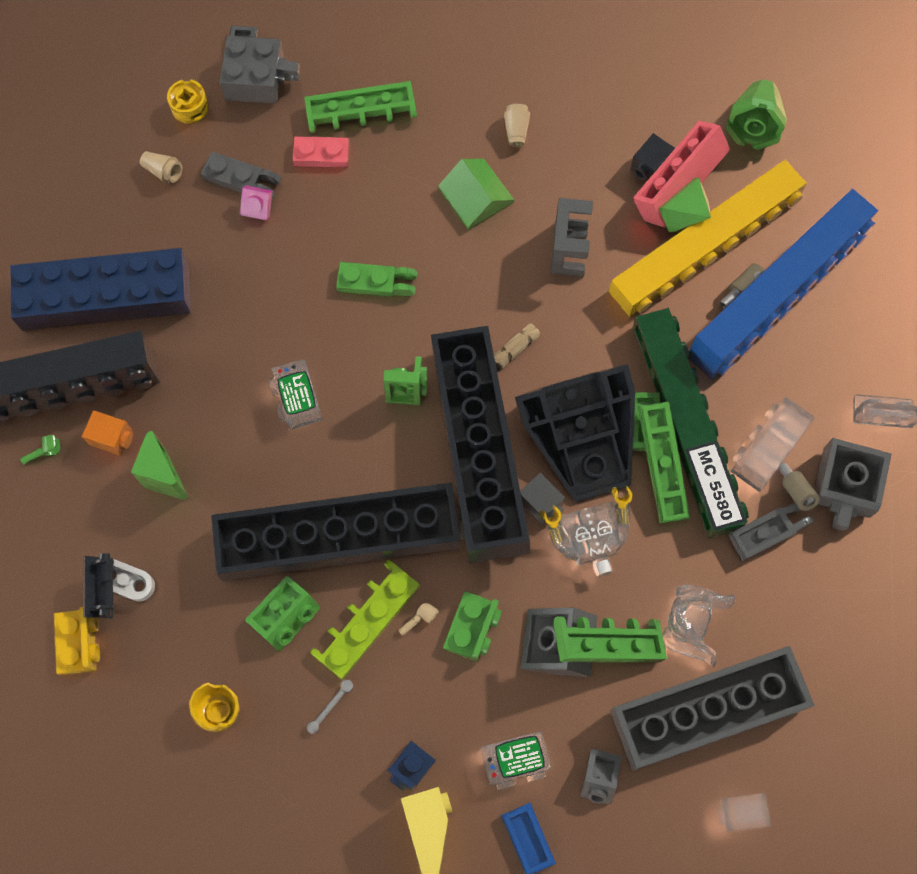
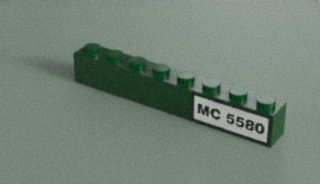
M669 307L636 316L633 330L655 392L660 393V403L669 402L679 458L707 537L709 539L733 532L747 524V519L749 518L746 504L739 500L737 479L734 474L730 475L727 467V452L718 443L717 425L714 420L710 421L707 413L709 409L705 394H700L697 386L699 383L697 371L694 367H690L687 344L684 341L681 342L678 334L680 332L679 322L676 316L671 315Z

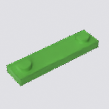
M669 402L640 406L638 410L659 524L689 519L691 517Z

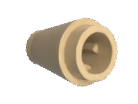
M524 104L508 105L506 112H504L508 144L512 147L525 145L531 114L528 112V107Z
M146 151L140 158L141 167L165 183H175L182 174V164L176 157Z

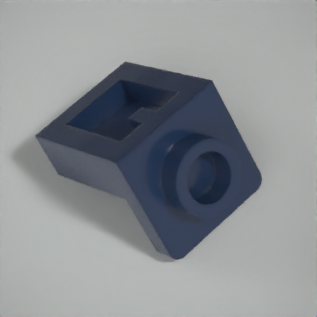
M410 741L394 764L388 768L387 771L392 774L389 781L403 792L407 787L414 791L436 760L414 742Z

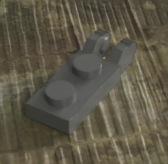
M212 151L201 172L202 179L241 193L244 186L271 190L272 199L275 192L270 187L259 184L261 180L278 185L281 181V176L270 170H262L260 167Z
M793 503L785 508L780 507L729 533L728 537L742 561H745L813 524V518L811 516L805 517L792 525L788 515L801 510L796 503Z

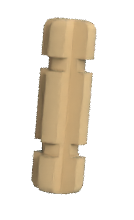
M528 324L522 329V333L516 334L502 346V351L498 350L494 353L496 367L503 369L509 363V359L513 360L529 346V342L533 343L539 337L540 332L533 324Z

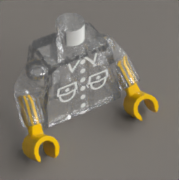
M626 486V495L621 498L618 497V489L616 487L613 488L612 495L617 502L616 505L611 501L561 515L560 510L552 505L554 514L550 518H547L546 512L541 510L540 517L548 523L547 529L553 546L566 558L575 560L577 565L592 562L596 577L612 573L613 569L609 557L619 553L621 546L626 543L630 528V505L628 503L631 502L633 495L629 487Z

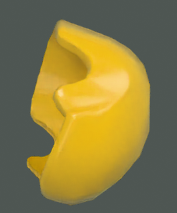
M204 683L193 691L189 701L192 718L198 726L207 731L217 732L231 727L236 722L240 711L238 697L226 685Z

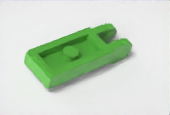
M340 262L336 289L338 292L376 296L415 295V286L394 283L395 279L415 280L418 272L415 269L406 267L395 268L393 266Z

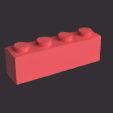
M698 121L633 197L645 222L666 227L659 208L695 177H698L701 183H703L729 152L730 148L720 125Z

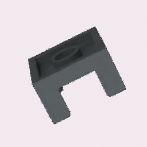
M559 198L550 274L584 277L585 264L564 261V257L588 258L590 242L585 239L588 235L589 221L569 219V213L591 215L593 201Z

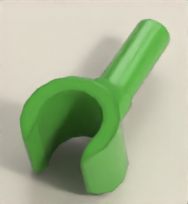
M54 435L42 437V448H38L36 451L20 458L21 463L24 465L44 455L54 456L59 454V438L55 439Z

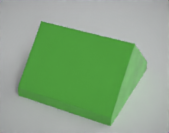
M461 159L439 185V190L468 230L514 203L513 197L485 159Z
M153 431L146 433L131 473L145 489L181 500L189 498L165 447Z

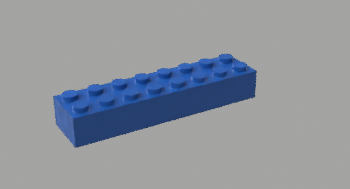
M852 188L695 337L688 359L711 380L718 373L722 376L725 375L734 365L733 361L739 355L741 357L746 355L754 346L753 342L758 337L762 339L772 329V324L777 318L782 320L791 311V306L796 300L801 302L811 291L810 288L815 282L817 284L822 282L830 273L829 269L834 264L838 266L848 256V251L852 247L857 248L865 240L866 234L875 225L873 218L879 210Z

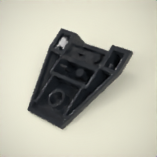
M628 364L592 372L515 396L523 427L574 502L611 492L614 487L621 489L631 486L636 392Z

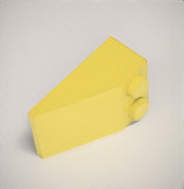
M439 787L401 798L422 874H440L448 827L447 814L453 812L447 792L441 794Z

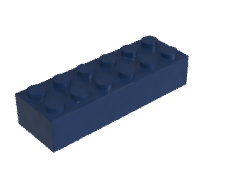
M182 248L10 265L11 318L22 331L191 313L189 266Z

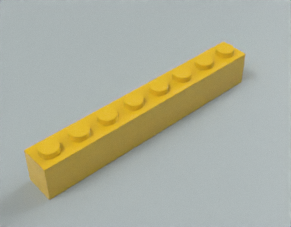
M786 159L711 210V218L687 227L612 279L608 292L629 317L637 311L638 313L644 312L651 306L652 300L658 296L663 298L674 289L676 283L681 280L682 282L688 281L695 275L696 269L702 265L707 267L718 258L720 252L732 250L739 243L740 238L745 235L748 237L759 230L760 224L764 221H773L781 214L784 207L787 205L792 207L803 198L802 192L807 182Z

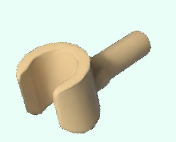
M429 603L422 604L413 618L398 631L402 636L405 635L421 619L430 624L437 616L438 609Z

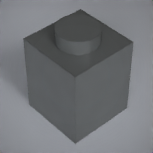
M541 473L520 491L523 506L542 525L545 521L540 517L541 510L546 512L547 518L552 517L554 514L552 505L557 507L561 513L564 511L562 506L565 497Z

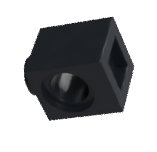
M653 133L633 156L630 170L639 179L648 181L675 148Z

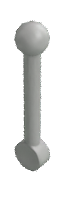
M344 680L341 683L340 691L315 721L308 723L307 731L314 734L318 732L319 724L342 696L352 691L353 684L350 680Z

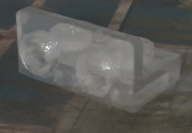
M856 394L853 398V423L912 428L917 424V406H913L912 399Z

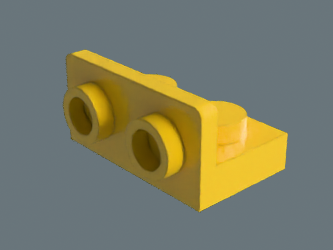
M83 606L80 607V610L54 613L56 674L68 675L97 671L96 662L100 661V648L98 644H95V632L99 630L98 618L83 617Z

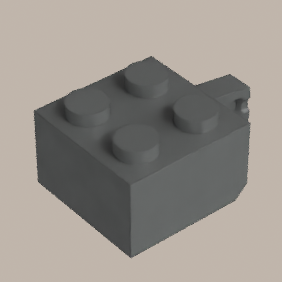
M227 36L220 77L224 98L228 101L273 104L278 101L280 83H284V81H299V62L287 61L286 58H283L284 53L280 39Z
M832 438L823 448L814 490L820 498L818 504L830 507L829 510L835 512L832 528L845 531L849 527L851 516L856 518L860 515L871 518L879 511L892 453Z

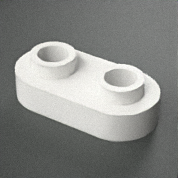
M114 560L113 572H117V577L113 580V593L136 602L145 601L150 598L155 589L153 578L141 569ZM139 582H144V589L137 592L135 590L136 585Z

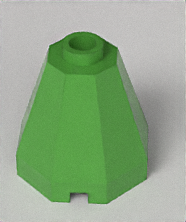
M764 79L753 82L733 104L726 130L737 144L745 146V143H750L752 148L760 150L779 143L786 126L787 117L779 89L774 82Z

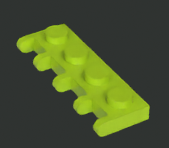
M387 559L384 565L392 572L380 586L372 580L366 584L374 593L361 609H358L352 603L347 607L355 616L342 632L339 633L333 627L328 630V633L335 640L323 654L315 648L310 651L311 655L341 680L348 675L420 587L417 581L389 559Z

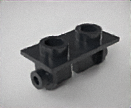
M109 553L99 554V557L83 556V617L113 618V610L115 609L113 605L114 560Z

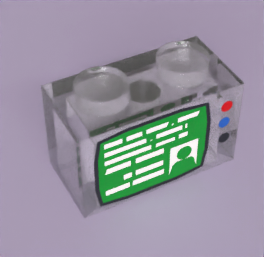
M302 359L271 368L274 378L269 379L273 396L279 395L281 401L280 405H276L280 421H286L289 430L323 421L306 360Z
M542 731L480 747L489 786L496 785L497 790L516 786L515 780L527 777L528 782L546 778L545 772L552 769Z

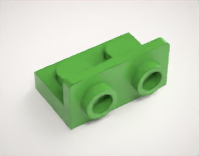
M415 357L414 372H409L404 368L384 370L383 383L386 403L421 405V395L427 396L428 387L427 367H422V357Z
M286 576L251 612L245 621L277 651H281L292 641L301 628L314 617L320 606L303 588Z
M464 591L443 649L476 662L480 655L486 656L492 640L487 637L491 626L497 627L502 614V610L497 609L499 601L496 599L491 601Z

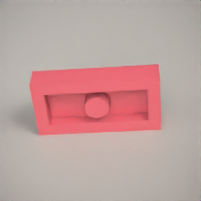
M294 136L293 164L294 166L348 167L349 138Z

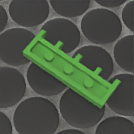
M411 81L304 97L310 133H315V125L333 122L334 130L339 129V121L360 118L362 126L366 125L365 117L385 114L389 122L393 121L392 113L410 111L411 118L417 117Z
M557 616L554 619V630L560 662H662L667 659L660 621L658 619H650L648 629H640L638 620L630 618L626 622L627 629L615 628L612 618H604L602 620V628H590L588 618L579 617L577 619V627H567L565 618Z

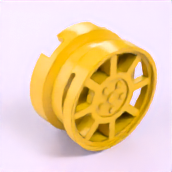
M192 79L185 82L184 80H179L169 88L167 100L173 116L178 121L192 124L199 122L206 116L209 110V103L200 83Z

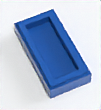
M531 803L501 815L525 874H534L556 864Z

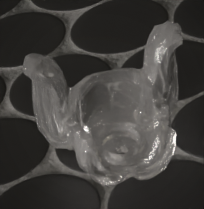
M680 585L676 589V598L672 603L668 616V626L662 633L664 645L674 652L705 661L714 667L717 664L716 653L703 641L711 620L712 608L730 609L734 605L736 598L733 594L723 596L695 585Z

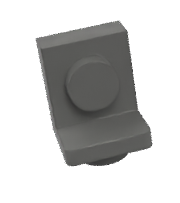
M591 748L580 796L588 798L594 803L611 804L617 788L622 756Z

